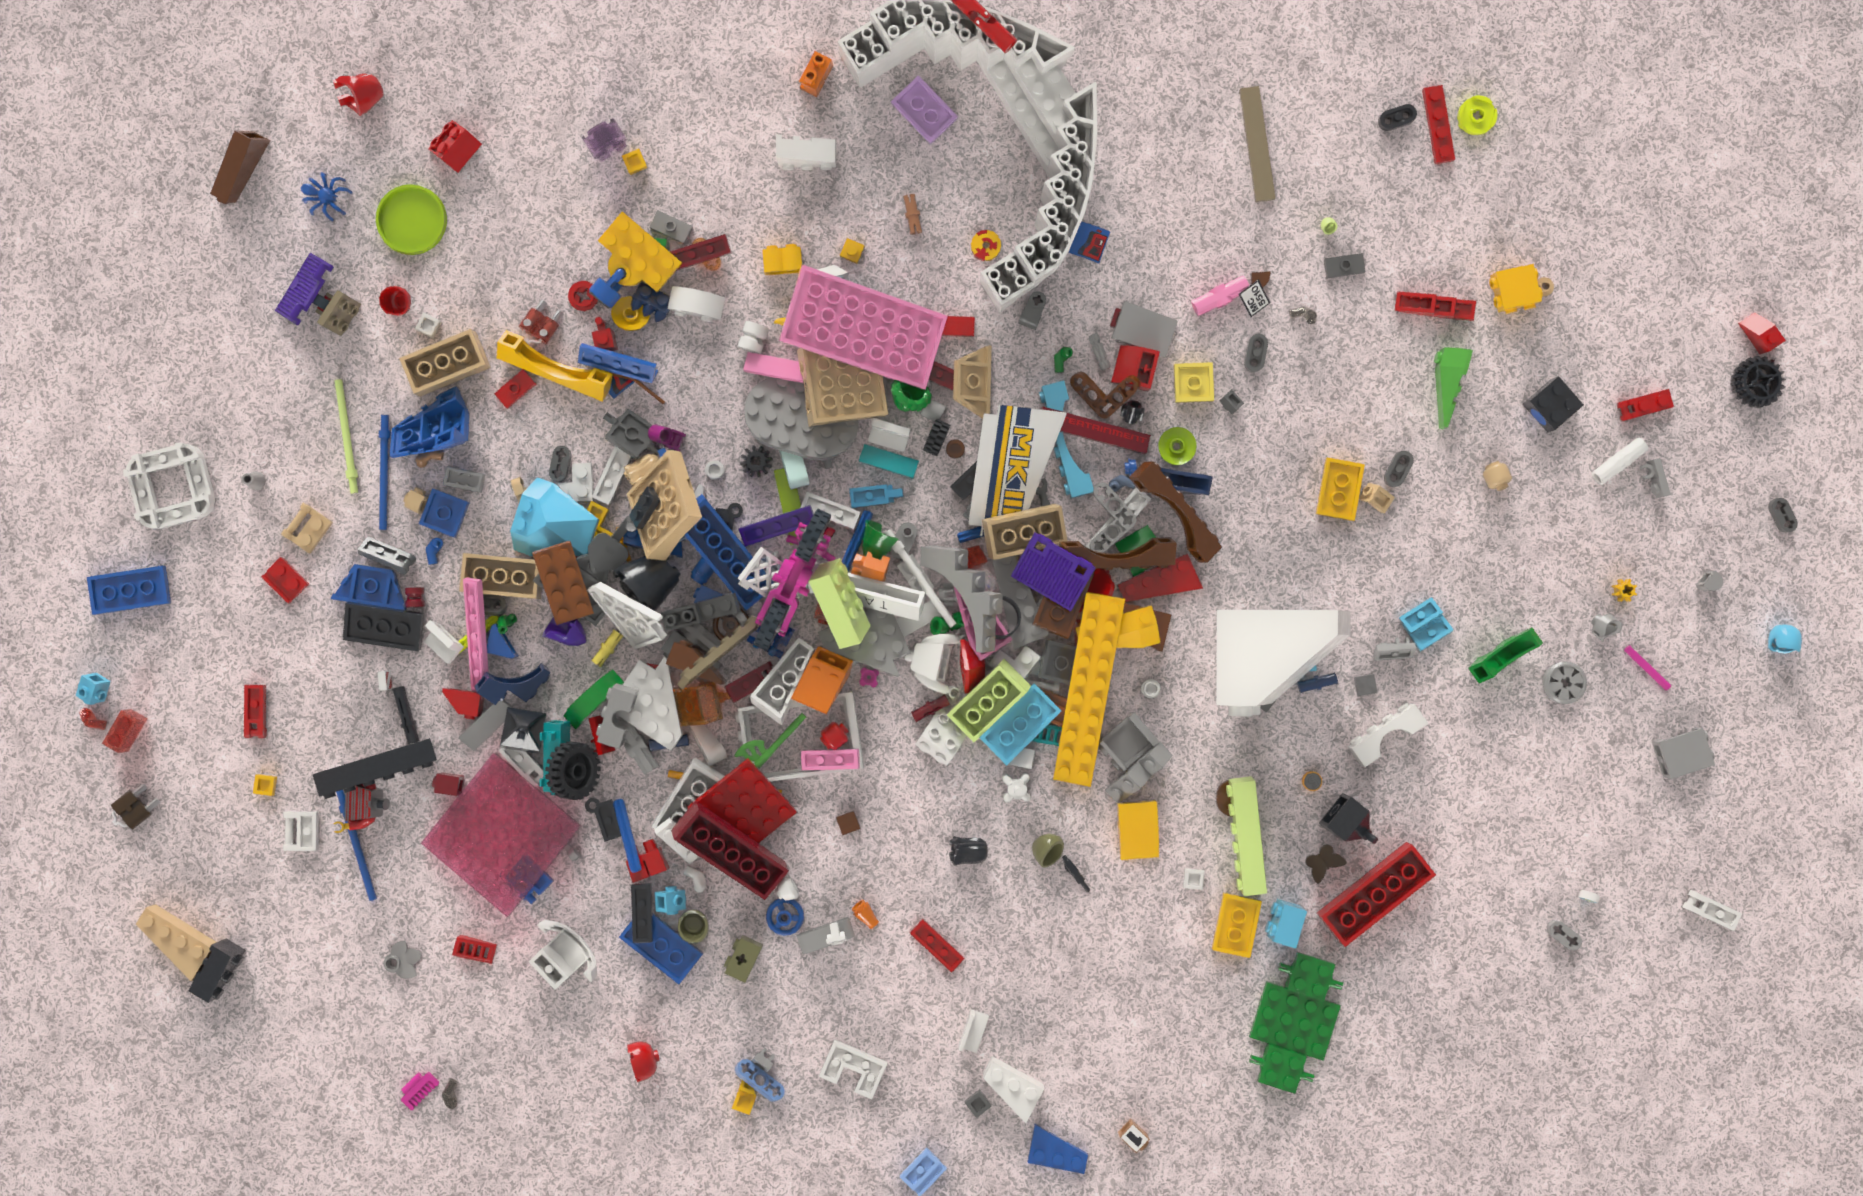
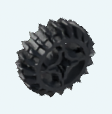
M1766 356L1747 358L1739 363V367L1734 369L1736 374H1733L1731 378L1735 382H1732L1730 385L1736 386V389L1732 392H1738L1739 395L1736 399L1743 398L1742 404H1749V407L1756 406L1761 408L1769 406L1771 402H1776L1778 400L1777 397L1783 394L1780 390L1785 389L1786 386L1782 382L1786 379L1782 378L1781 375L1785 371H1779L1778 369L1781 365H1774L1775 360H1768ZM1764 379L1760 382V384L1753 385V383L1757 382V380Z

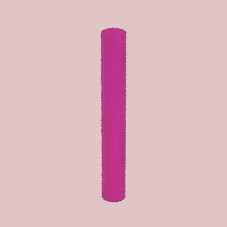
M1630 645L1624 649L1665 691L1671 687V684Z

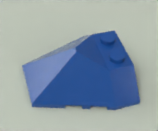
M457 386L436 396L437 400L431 405L427 406L425 404L421 407L422 411L414 417L412 415L408 416L392 428L391 458L449 449L468 441L470 413Z

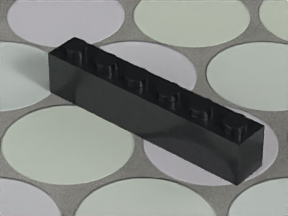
M429 738L312 775L319 797L323 796L325 800L336 796L335 792L343 790L344 793L356 790L355 786L363 784L364 787L376 784L375 780L383 778V781L395 778L394 774L402 772L405 775L414 772V767L422 766V769L433 766V762L437 759L431 739Z

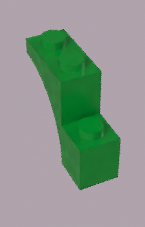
M1533 627L1503 640L1492 652L1477 658L1468 669L1480 684L1495 677L1506 666L1526 653L1540 647L1543 642Z

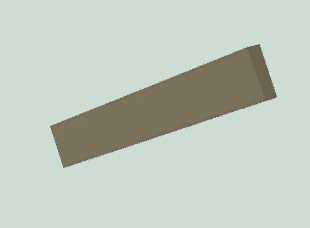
M1259 86L1240 88L1239 93L1255 203L1275 200Z

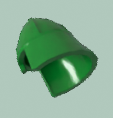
M866 520L862 545L863 556H866L869 551L873 558L880 560L891 551L892 546L899 539L881 533L882 525L880 523Z

